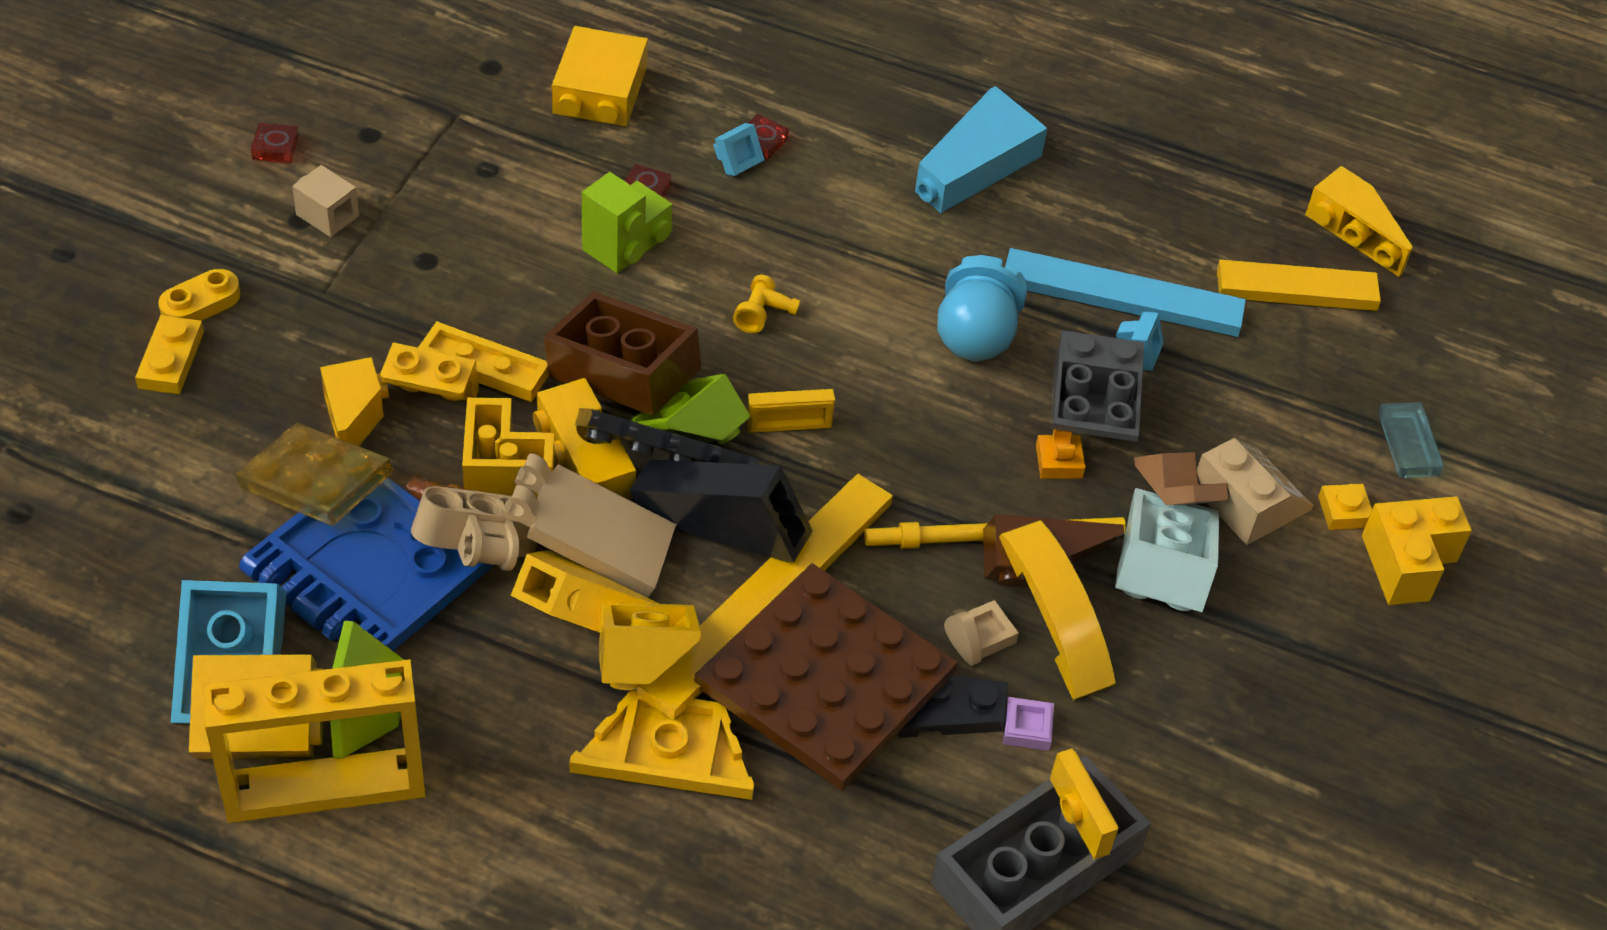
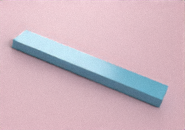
M1010 248L1005 268L1012 271L1015 275L1018 271L1023 274L1028 285L1027 291L1140 316L1143 312L1159 313L1160 320L1235 337L1239 336L1246 299Z

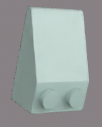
M1135 488L1119 558L1115 588L1123 590L1124 593L1133 598L1145 599L1149 597L1166 602L1176 610L1189 611L1192 609L1203 612L1218 567L1219 511L1196 504L1165 505L1156 493Z

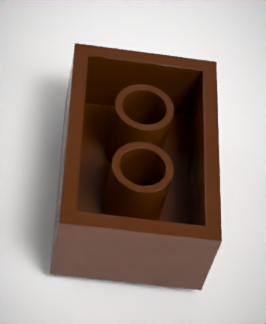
M594 291L543 336L549 377L564 383L586 378L594 394L652 416L701 369L698 328Z

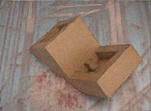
M1195 452L1162 453L1134 457L1135 467L1165 505H1190L1228 501L1227 483L1198 484Z

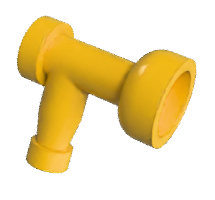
M757 275L753 278L750 285L752 293L749 300L740 303L736 307L733 314V322L743 332L758 333L764 328L767 320V314L763 308L764 305L788 311L789 314L796 316L801 300L791 299L782 293L776 292V284L772 278L766 275Z

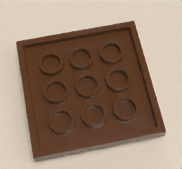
M811 563L695 673L694 682L700 685V690L836 788L843 791L955 674L958 662Z

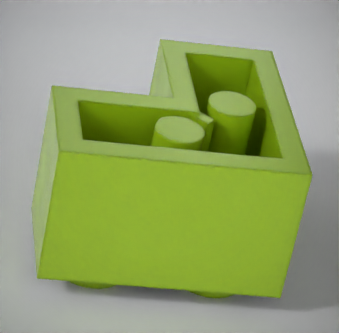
M609 171L581 192L582 250L617 274L629 264L636 263L655 244L665 241L672 232V203L639 181H635L630 185Z

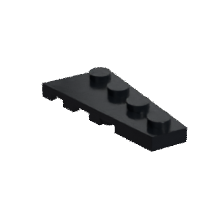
M953 675L898 732L899 738L918 737L919 732L940 731L942 735L1002 732L1005 722L1008 683Z

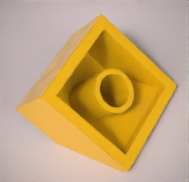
M601 602L599 663L602 683H610L612 688L619 690L637 689L639 684H651L700 641L701 629L694 605Z

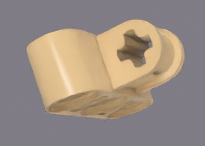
M431 486L423 492L411 527V534L416 540L432 547L458 550L464 566L474 567L477 563L498 565L501 570L511 571L518 557H526L528 553H534L538 545L537 542L527 538L530 527L511 521L501 514L507 499L512 497L509 495Z

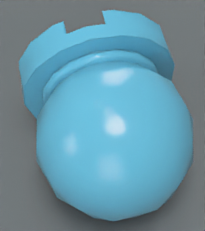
M985 255L967 256L962 259L961 265L953 269L951 268L948 272L945 283L946 296L938 308L937 332L945 346L956 357L973 362L995 358L1009 348L1017 334L1018 314L1024 308L1028 285L1020 271L1015 275L1012 271L1002 267V259Z

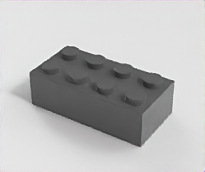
M1086 755L1081 757L1080 760L1119 827L1110 855L1096 860L1093 859L1075 824H1070L1065 819L1060 807V797L1050 779H1048L937 854L931 884L971 930H1032L1141 853L1151 823Z

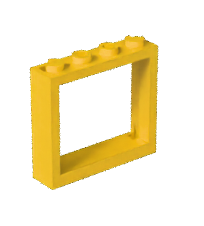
M411 659L203 684L205 729L228 823L426 797ZM402 672V676L386 677V674ZM229 694V697L217 698L216 695ZM401 712L405 748L354 754L344 758L330 757L236 770L234 768L227 733ZM407 764V769L398 770V765ZM249 785L250 789L239 790V786Z

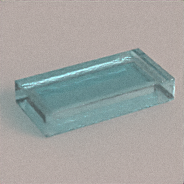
M1422 402L1381 404L1378 415L1399 477L1440 476L1444 465Z

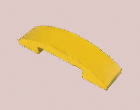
M1041 520L1002 533L999 538L1017 577L1025 576L1060 653L1054 660L1073 701L1114 686L1116 684L1114 672L1098 619L1073 565L1056 538Z

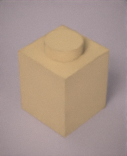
M322 165L308 175L301 177L292 186L296 215L329 237L335 235L359 216L356 187Z

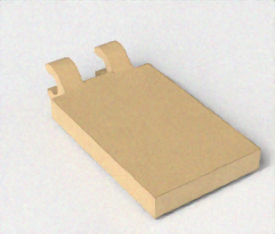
M530 453L524 467H521L514 481L517 486L511 499H507L501 514L511 521L530 527L527 538L648 598L656 588L676 524L559 464L552 472L542 457Z

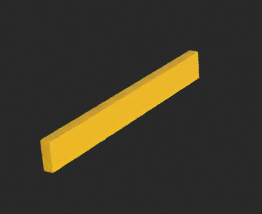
M857 474L808 521L813 532L794 562H785L775 558L768 559L700 625V641L651 684H639L637 695L670 719L675 720L687 708V705L703 692L700 690V685L694 682L695 673L811 563L825 571L865 532V529H868L891 506L893 495L860 474Z

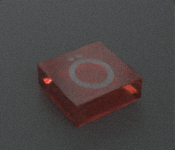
M758 113L748 122V124H754L761 150L766 160H769L789 139L788 128Z
M258 123L251 146L252 160L292 163L299 138L298 126Z
M634 164L625 182L631 185L635 181H639L664 198L671 185V174Z

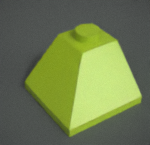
M726 374L690 379L654 416L640 412L631 421L704 443L716 441L720 445L735 438L740 433L738 427L751 416Z
M344 621L332 669L404 659L354 621ZM402 672L386 674V677L402 676ZM401 712L330 720L333 758H344L399 727Z

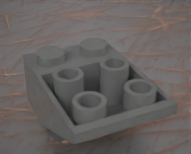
M1062 330L1054 362L1051 393L1052 429L1137 442L1139 437L1145 342Z

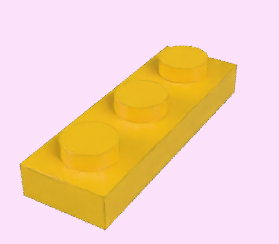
M437 321L418 347L476 360L478 383L529 402L533 401L549 376L547 361Z

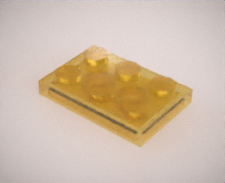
M296 423L284 431L264 451L256 455L235 476L240 488L334 526L387 479L394 470L390 459Z

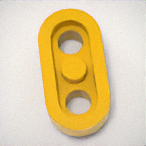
M209 270L163 292L158 301L160 314L200 321L205 320L234 306L239 301L241 295L237 276L229 270Z

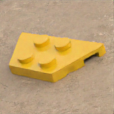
M630 690L617 705L616 712L606 717L594 730L595 737L581 752L576 750L570 757V773L749 800L753 798L754 782L752 777H749L742 760L740 744L731 730V720L727 709L718 702L693 699L687 705V708L675 720H672L638 696L637 690Z

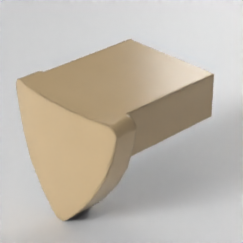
M995 600L968 612H960L950 616L944 623L949 640L961 657L971 666L980 663L981 659L1016 644L1019 634Z

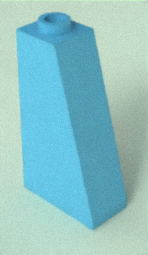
M994 86L986 92L919 163L915 192L919 194L923 201L928 202L938 212L943 213L1042 157L1047 127Z

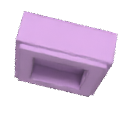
M1008 697L1003 745L1049 751L1052 742L1054 703Z

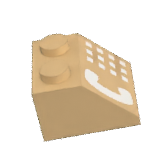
M1233 438L1201 455L1197 468L1198 484L1227 483L1228 501L1207 504L1212 509L1219 511L1220 518L1246 545L1308 513L1313 508V504L1255 446Z

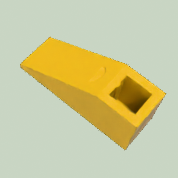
M1340 166L1314 187L1305 215L1400 277L1404 272L1413 246L1374 187L1343 166Z
M551 550L528 553L511 593L512 597L551 616L600 632L601 602L660 604Z

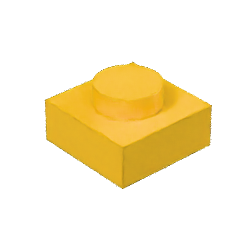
M1364 484L1328 485L1321 487L1318 498L1329 530L1365 528L1372 508Z

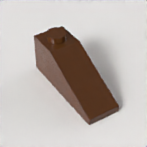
M995 514L983 528L984 579L999 580L1000 585L1008 587L1021 586L1027 582L1024 575L1016 576L999 538L1002 533L1041 520L1056 538L1070 562L1073 563L1109 548L1124 534V525Z

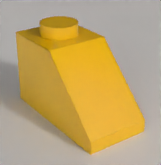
M372 357L320 367L324 397L341 459L351 457L384 417L382 399L389 398L387 383L382 382L380 373L376 374Z

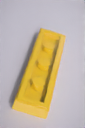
M1219 260L1217 267L1219 293L1246 300L1377 311L1381 302L1378 278L1375 272Z

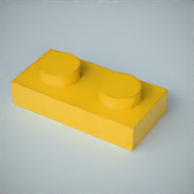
M160 315L135 376L138 389L180 395L204 333L202 321Z

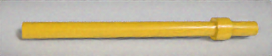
M1123 517L1070 519L1072 521L1124 525L1125 534L1126 525ZM918 522L899 523V527L865 529L864 539L866 546L899 545L900 549L919 548L920 544L983 541V528L988 523L919 526Z

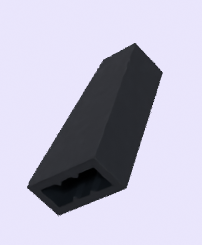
M649 460L629 489L637 505L675 523V530L785 562H794L813 532L782 467L778 465Z

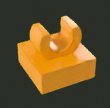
M1053 430V435H1038L1036 451L1040 479H1083L1085 463L1080 435H1072V432Z

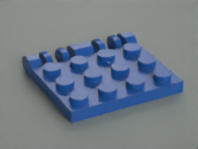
M363 461L248 551L241 559L239 568L253 581L282 584L287 580L291 570H295L297 573L288 582L286 581L282 588L286 590L285 605L288 607L291 605V609L296 615L315 630L323 629L321 633L332 642L340 638L344 621L355 622L357 619L361 622L360 627L394 652L396 648L489 571L493 565L477 563L474 567L464 566L458 550L432 547L416 540L411 534V527L420 501L367 461Z

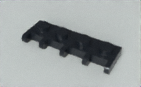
M579 408L575 422L576 426L587 429L585 435L587 438L611 444L614 436L629 441L627 449L652 456L654 448L670 453L668 460L695 462L696 460L699 462L758 465V458L622 419L594 409Z

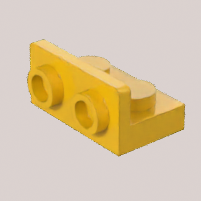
M394 342L380 373L382 382L393 384V386H398L409 392L421 391L440 395L451 401H467V397L476 398L479 392L476 360Z

